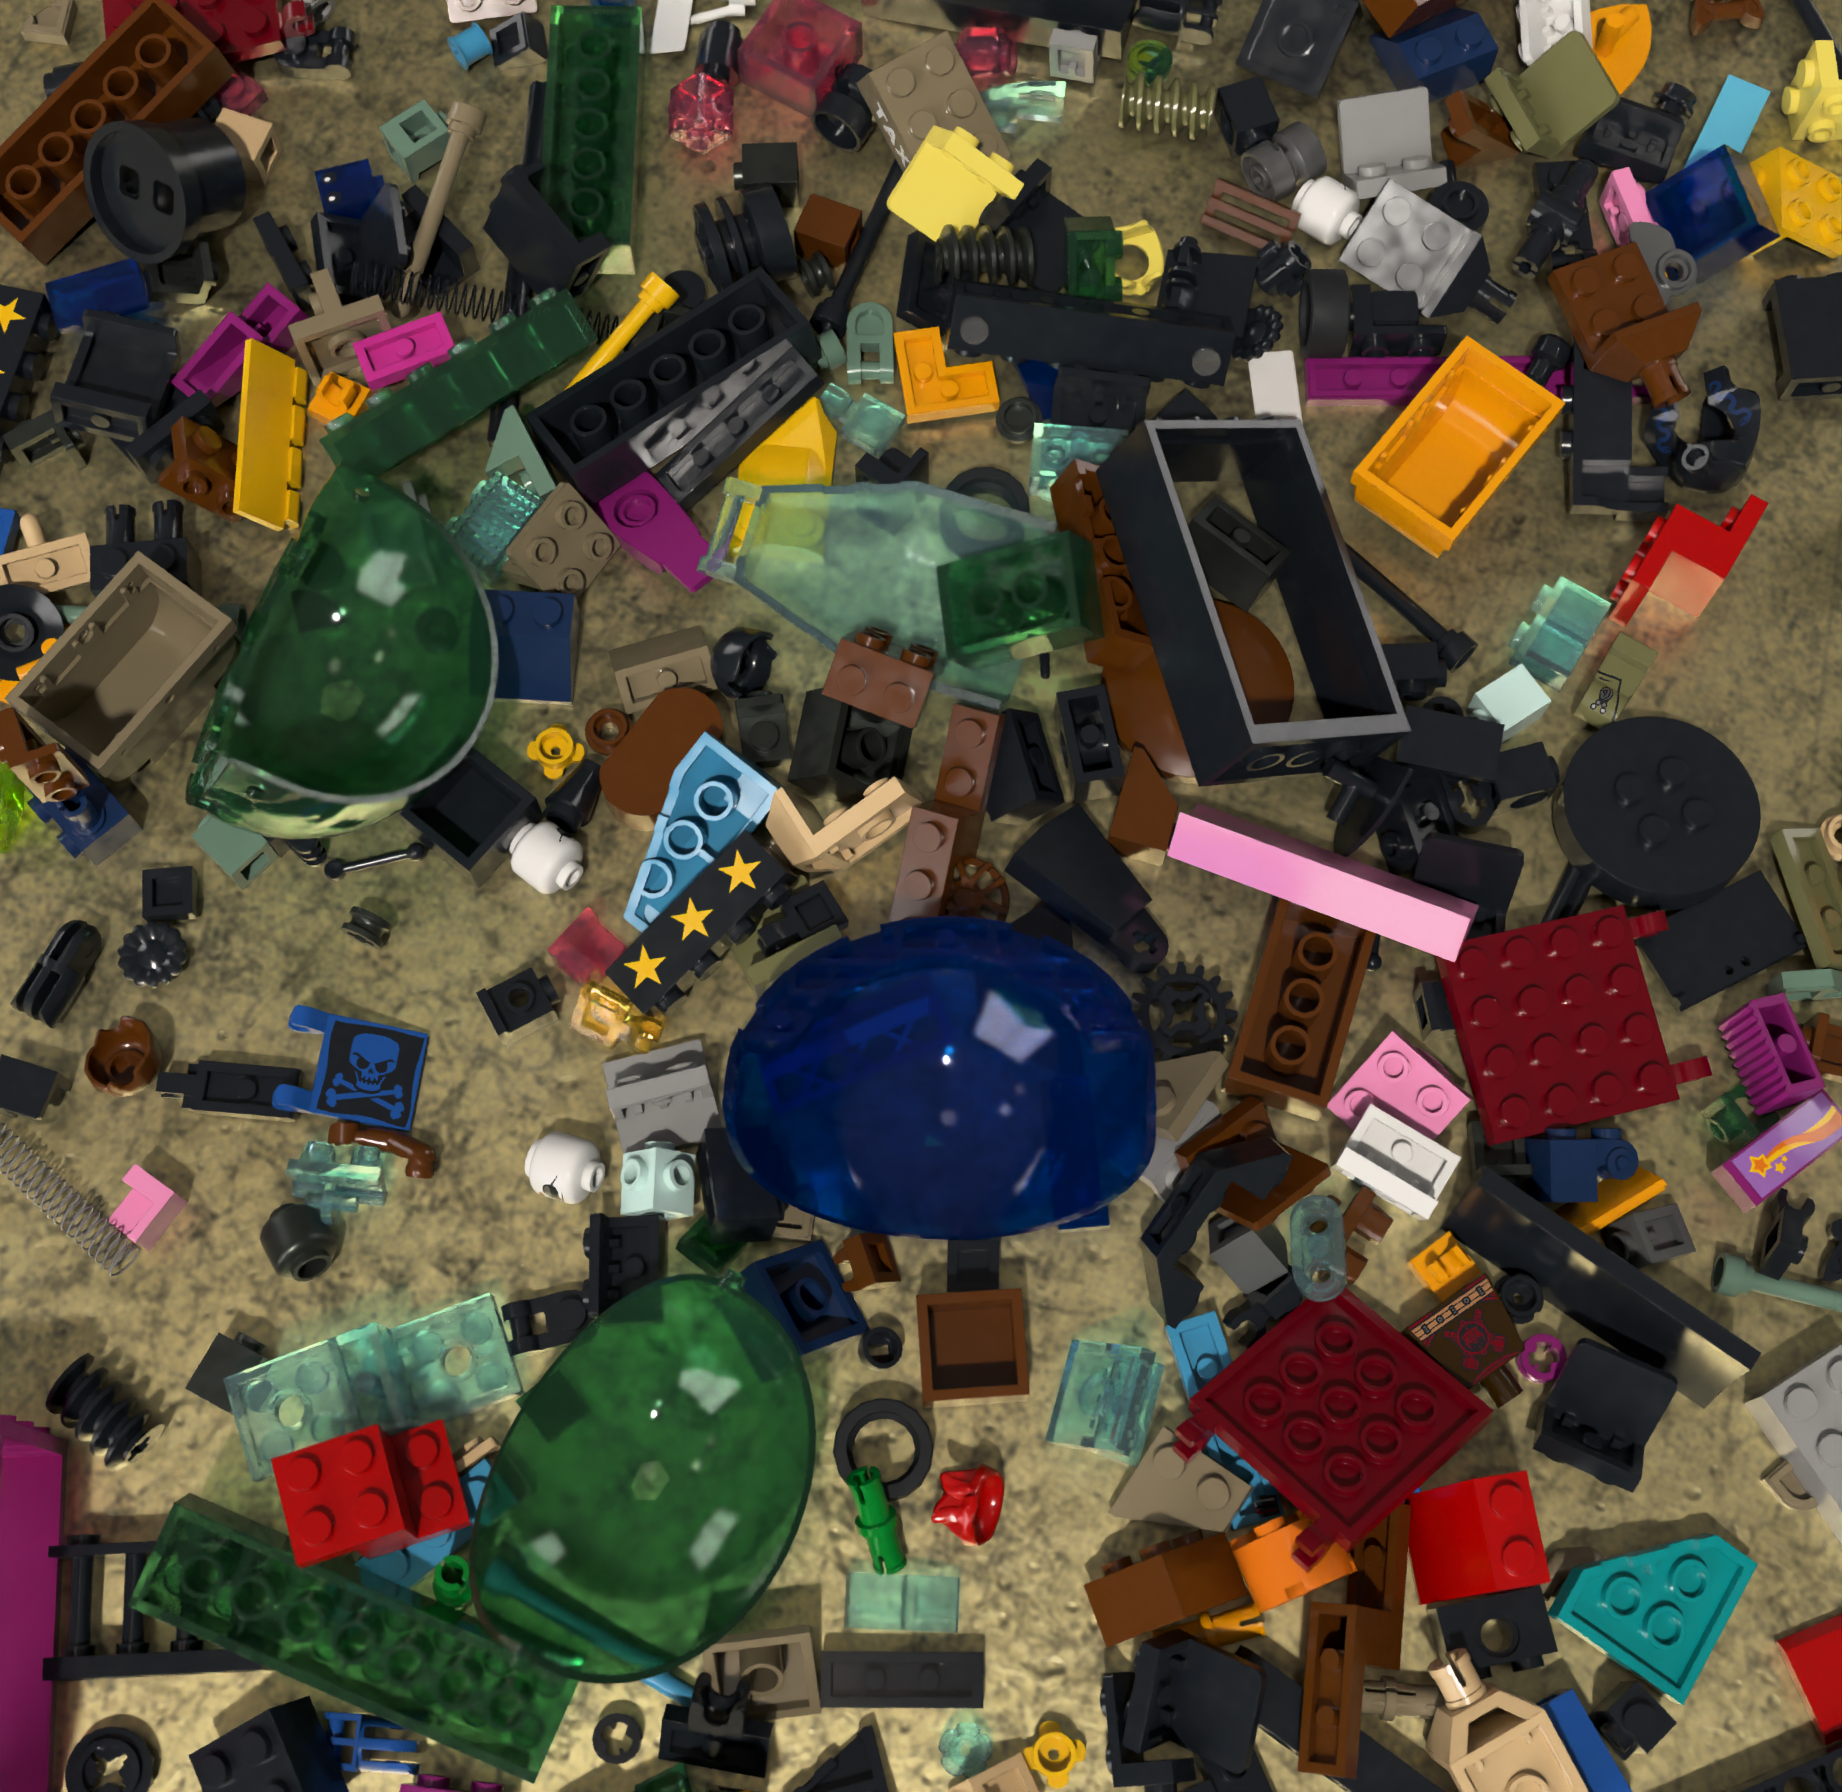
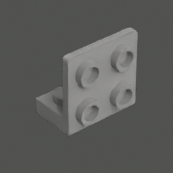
M1426 87L1405 88L1343 98L1337 101L1342 184L1353 190L1357 194L1358 200L1377 197L1389 178L1409 191L1439 187L1447 183L1446 166L1432 161L1429 97Z

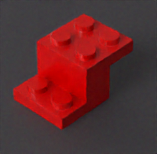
M1751 494L1741 510L1734 506L1730 508L1720 526L1679 504H1676L1668 519L1658 515L1609 597L1617 602L1608 619L1626 627L1648 591L1698 618L1725 580L1769 503Z
M443 1419L391 1436L378 1424L271 1459L296 1565L301 1569L352 1551H357L368 1560L473 1525L449 1432Z

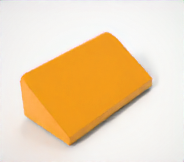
M1638 1166L1634 1175L1629 1179H1605L1597 1184L1598 1202H1567L1553 1212L1587 1235L1592 1236L1666 1189L1665 1186L1667 1184L1663 1178Z

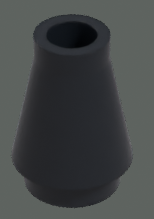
M582 759L577 768L545 798L546 808L543 811V815L547 821L555 823L565 832L572 834L576 833L580 827L587 826L601 786L599 778L601 766L589 759Z

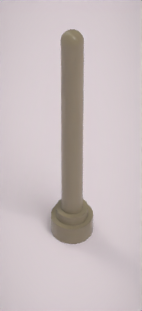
M453 101L446 117V122L449 124L447 132L450 134V138L411 248L410 262L407 268L404 269L403 300L410 274L413 271V302L419 276L424 272L467 144L474 141L475 135H481L487 118L483 111L463 102ZM399 290L396 301L392 303L391 311L395 317L405 318L411 310L409 292L405 303L402 305Z

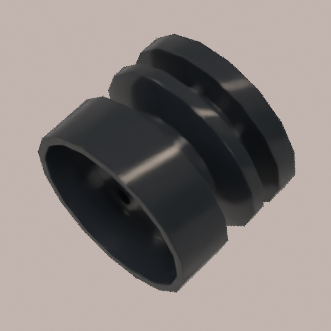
M769 182L739 191V214L733 215L728 203L722 196L715 198L716 221H714L705 202L693 205L692 210L695 221L694 238L704 271L713 282L718 293L733 284L732 275H735L738 281L749 274L751 269L760 266L776 284L798 276L797 260L789 228L778 197Z

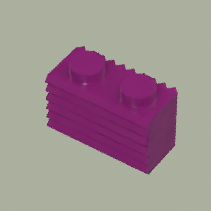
M1785 993L1750 1000L1719 1022L1717 1028L1723 1031L1721 1038L1727 1041L1725 1047L1730 1051L1729 1056L1735 1059L1733 1065L1739 1068L1737 1075L1743 1078L1741 1084L1746 1086L1745 1093L1750 1097L1749 1103L1755 1106L1753 1109L1754 1113L1762 1115L1793 1107L1826 1087Z

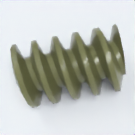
M1142 71L1138 72L1133 83H1128L1126 75L1118 126L1121 129H1125L1130 119L1134 117L1137 131L1142 132L1149 120H1152L1155 135H1160L1166 124L1170 123L1173 138H1178L1184 127L1187 126L1190 141H1196L1202 129L1206 130V135L1208 136L1216 86L1215 84H1210L1204 95L1201 96L1199 94L1198 82L1194 80L1184 93L1181 90L1180 79L1177 77L1174 78L1167 90L1164 89L1162 75L1157 74L1150 86H1146L1144 72Z

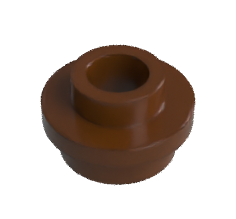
M612 708L602 709L593 714L586 724L585 736L587 743L596 753L610 756L632 728L633 724L630 718L620 710ZM608 728H615L619 731L617 737L612 740L603 739L601 736Z

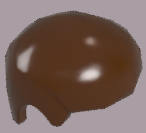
M122 1016L118 1027L109 1030L99 1029L97 1031L94 1046L86 1054L84 1073L98 1092L116 1097L131 1096L143 1091L158 1077L162 1065V1048L154 1033L144 1021L130 1016Z

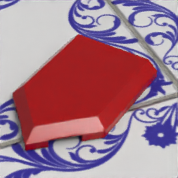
M1842 1613L1775 1641L1823 1746L1842 1739Z

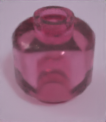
M968 27L960 33L957 43H954L976 87L999 88L1007 82L1009 76H1014L1018 63L1017 45L1015 40L1009 39L1004 29L997 27Z

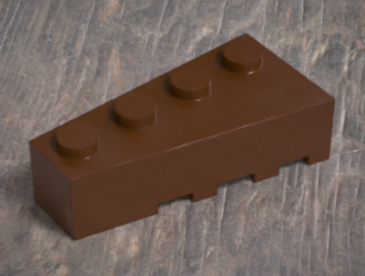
M1075 458L1049 489L1068 576L1088 626L1086 631L1081 632L1087 663L1131 675L1154 652L1096 474L1099 465Z

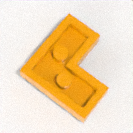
M939 326L893 333V343L907 424L998 411L1000 400L992 361L946 367Z

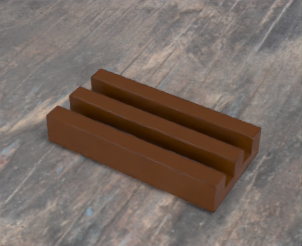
M1217 178L1213 193L1208 199L1205 213L1202 214L1200 223L1262 249L1272 240L1215 216L1216 210H1220L1282 237L1279 244L1283 241L1287 243L1292 240L1302 213L1223 178ZM1223 193H1228L1288 219L1287 227L1221 200Z

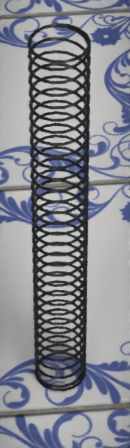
M356 259L352 270L350 293H353L355 287V293L359 295L364 283L365 297H368L372 285L374 296L377 263L375 264L370 287L366 294L368 261L366 262L361 285L357 292L359 259ZM386 265L384 266L379 289L377 292V294H379L382 287V299L385 301L388 298L391 289V300L394 303L398 297L400 290V302L402 305L405 303L409 292V304L412 307L415 303L419 290L418 306L420 309L424 305L428 292L427 308L429 311L433 307L437 293V312L441 311L446 295V314H449L455 297V316H458L464 298V318L468 316L471 303L473 300V320L477 318L482 301V322H484L486 319L491 302V324H493L495 321L498 307L500 304V326L504 322L509 305V328L513 324L518 306V330L521 328L525 311L527 308V331H529L534 312L536 309V333H538L545 310L544 335H546L548 332L554 311L552 330L553 337L556 336L563 312L561 330L562 339L566 335V331L572 314L570 330L571 341L574 339L579 318L581 315L579 330L580 343L583 340L588 319L590 316L588 344H591L597 320V346L600 345L606 321V339L609 335L610 314H606L600 334V311L597 313L591 333L592 310H589L587 314V318L582 332L583 308H580L573 331L574 306H572L570 309L564 330L566 310L565 303L562 305L556 329L555 322L557 303H553L549 321L546 328L548 310L547 300L544 302L539 323L537 326L539 309L538 298L535 301L530 322L528 325L530 308L529 296L526 299L521 321L519 324L521 294L518 295L513 316L510 322L512 292L509 293L505 311L501 321L503 290L500 292L496 310L493 316L494 288L491 290L486 312L484 315L485 286L482 288L478 307L475 313V300L477 288L476 284L473 287L470 302L466 312L468 284L465 283L460 304L457 310V296L459 285L458 281H456L452 299L448 309V294L450 283L449 279H447L442 301L439 307V292L441 281L440 277H438L435 292L430 305V290L432 279L431 275L428 278L425 294L423 297V301L421 303V287L423 277L422 273L419 276L415 296L412 302V285L414 275L413 271L410 274L408 287L403 300V282L405 272L404 269L401 273L395 298H393L394 279L396 270L395 267L392 271L387 294L384 297L387 267ZM616 315L614 318L610 334L613 332L615 322L616 327L618 326V315ZM628 344L624 347V352L629 350Z

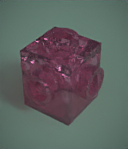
M701 71L670 89L668 137L702 155L732 138L734 128V90Z

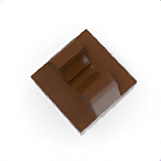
M885 1233L857 1234L844 1240V1247L833 1256L835 1265L848 1263L851 1265L854 1277L850 1281L841 1284L845 1292L885 1289L901 1282Z

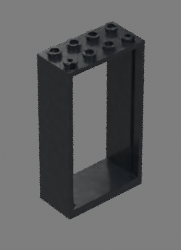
M1195 416L1184 420H1163L1161 417H1155L1153 420L1144 419L1135 426V430L1123 443L1111 451V455L1099 466L1096 474L1198 787L1323 776V767L1331 758L1358 771L1359 768L1410 733L1411 729L1301 419L1280 420L1279 418L1275 420V417L1271 416L1261 420H1242L1238 416H1233L1223 420H1203L1201 417ZM1243 481L1258 527L1292 552L1276 576V580L1323 713V720L1254 725L1173 482Z

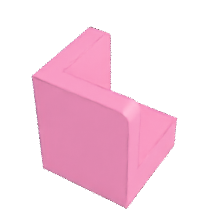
M134 1164L122 1179L133 1189L110 1216L109 1222L127 1235L131 1241L150 1251L188 1202L147 1171Z

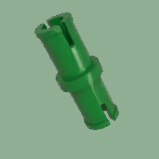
M871 1466L869 1469L871 1478L869 1479L867 1467H860L852 1471L846 1479L858 1513L855 1524L859 1535L866 1538L875 1573L879 1575L884 1574L885 1570L882 1564L884 1562L887 1575H892L902 1570L907 1564V1558L902 1550L896 1530L899 1521L897 1512L892 1505L888 1504L879 1469Z
M456 1555L446 1556L443 1558L444 1566L438 1563L435 1567L432 1583L433 1593L444 1611L452 1615L463 1614L466 1612L464 1606L467 1604L471 1607L477 1587L475 1575L467 1561L462 1557Z

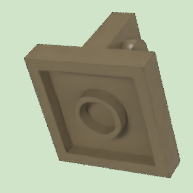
M328 267L310 273L316 292L308 294L315 316L288 325L293 341L314 387L318 386L323 377L328 375L330 371L343 377L361 371L362 368L352 343L391 329L379 294L343 306Z

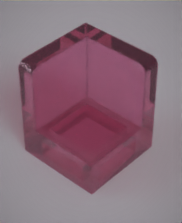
M588 907L555 940L547 951L553 963L590 995L607 977L605 971L627 950V947L600 924L597 914Z

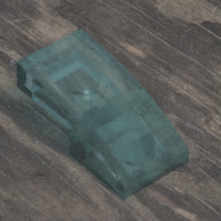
M1016 82L979 92L999 132L1016 134L1018 118L1062 123L1066 82Z
M849 1572L846 1575L844 1628L958 1633L960 1578Z

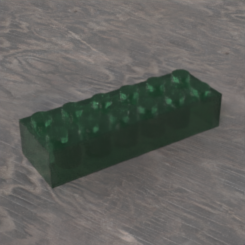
M551 5L542 163L546 169L540 181V195L579 243L600 231L612 245L597 274H636L647 46L642 6Z
M553 286L529 300L531 310L516 318L512 311L488 325L491 335L478 343H475L472 337H468L447 351L451 359L442 365L434 368L433 364L428 362L409 373L406 378L410 384L398 392L394 393L390 387H387L365 401L369 408L367 411L355 418L352 414L346 412L326 424L324 429L327 435L319 439L350 490H360L596 345L598 338L569 290L566 288L557 293Z

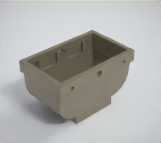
M137 551L4 699L16 711L102 776L108 777L115 782L122 781L141 768L147 760L155 765L216 696L218 691L214 685L225 672L234 655L236 639L233 634L238 628L230 617L140 551Z

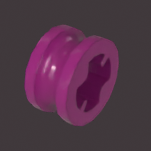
M1537 1334L1526 1339L1523 1342L1525 1350L1515 1357L1519 1373L1528 1381L1538 1384L1550 1382L1557 1378L1567 1360V1353L1562 1343L1557 1338L1548 1334ZM1537 1345L1545 1347L1544 1354L1550 1351L1553 1356V1363L1545 1366V1373L1536 1370L1539 1366L1538 1364L1532 1366L1529 1362L1528 1356L1537 1351Z

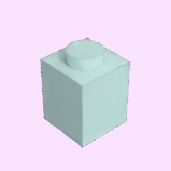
M1521 663L1476 692L1466 712L1470 718L1504 724L1502 743L1541 719L1551 700Z

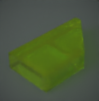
M1 761L0 853H6L24 811L25 784L19 781L9 768L8 763L3 764Z

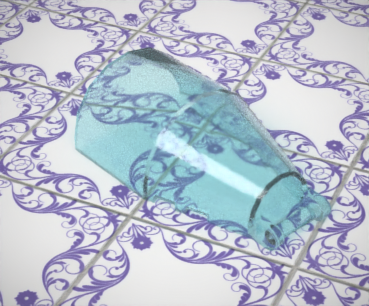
M726 477L722 488L725 498L706 556H700L696 569L697 572L738 585L834 654L842 637L855 630H864L866 625L893 634L892 642L909 648L911 642L931 647L939 652L937 659L947 664L944 672L933 680L930 693L1000 713L1004 711L1020 673L1043 600L1056 546L1057 522L919 481H900V484L871 485L869 482L854 483V485L824 486L823 484L760 486L740 479ZM743 502H747L755 506L736 564L725 562Z

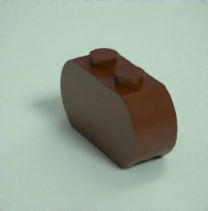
M682 687L659 692L600 767V785L608 808L612 815L626 827L638 831H654L658 815L661 813L669 790L673 772L704 731L709 732L726 744L720 711L708 696L697 690Z

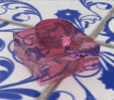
M232 64L231 67L235 73L219 88L213 97L221 108L224 107L251 116L268 100L265 90Z

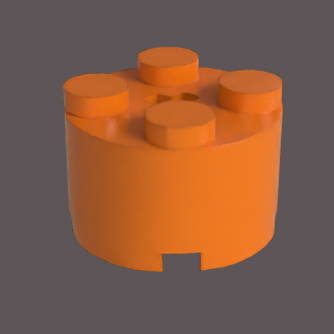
M1301 1510L1296 1511V1514L1284 1518L1281 1516L1254 1528V1531L1229 1542L1233 1550V1556L1260 1614L1358 1571L1350 1551L1347 1553L1336 1542L1331 1545L1327 1554L1309 1573L1291 1559L1292 1553L1299 1548L1295 1543L1296 1537L1314 1523Z

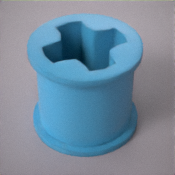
M476 22L471 23L469 28L456 36H449L447 38L454 57L465 70H468L471 64L486 55H493V49L488 38Z

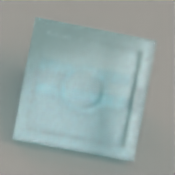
M1072 1339L1045 1441L1060 1447L1086 1450L1120 1464L1137 1467L1141 1461L1165 1365L1154 1361L1156 1352L1141 1346Z

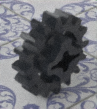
M1178 962L1175 974H1169L1168 970L1161 965L1156 972V982L1146 976L1141 979L1140 987L1145 994H1132L1130 1004L1139 1010L1128 1013L1127 1024L1139 1026L1132 1033L1131 1040L1133 1043H1141L1143 1041L1147 1043L1143 1053V1057L1146 1060L1156 1053L1162 1057L1160 1062L1210 1051H1218L1222 1055L1224 1054L1225 1048L1219 1040L1224 1042L1232 1041L1236 1031L1225 1024L1234 1023L1238 1017V1011L1225 1008L1232 1001L1234 995L1232 991L1218 992L1217 989L1222 979L1219 975L1207 981L1203 978L1204 966L1199 965L1194 973L1190 974L1186 973L1184 962ZM1183 987L1192 989V991H1175L1173 988ZM1209 1004L1212 1006L1215 1015L1214 1030L1211 1028L1212 1024L1205 1018V1009ZM1150 1005L1154 1006L1153 1011L1160 1016V1024L1155 1031L1149 1019ZM1195 1006L1190 1021L1183 1020L1169 1029L1175 1013L1181 1015ZM1189 1043L1192 1047H1176L1172 1046V1044Z

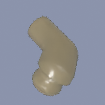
M1592 1547L1555 1549L1546 1559L1551 1582L1541 1584L1544 1600L1549 1601L1566 1580L1572 1567L1604 1559L1603 1555Z

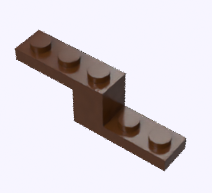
M962 702L953 704L935 797L933 800L912 806L884 950L927 963L936 960L955 865L974 858L977 854L1006 714Z
M1401 1503L1350 1551L1358 1571L1348 1575L1346 1604L1315 1601L1310 1603L1297 1772L1357 1779L1365 1667L1400 1671L1411 1505Z

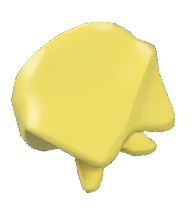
M1147 220L1113 228L1098 238L1093 246L1094 264L1099 279L1106 288L1119 295L1141 297L1147 294L1150 287L1155 284L1164 272V255L1161 242ZM1132 245L1140 248L1148 258V269L1143 277L1137 280H1126L1116 274L1113 269L1112 258L1117 249Z

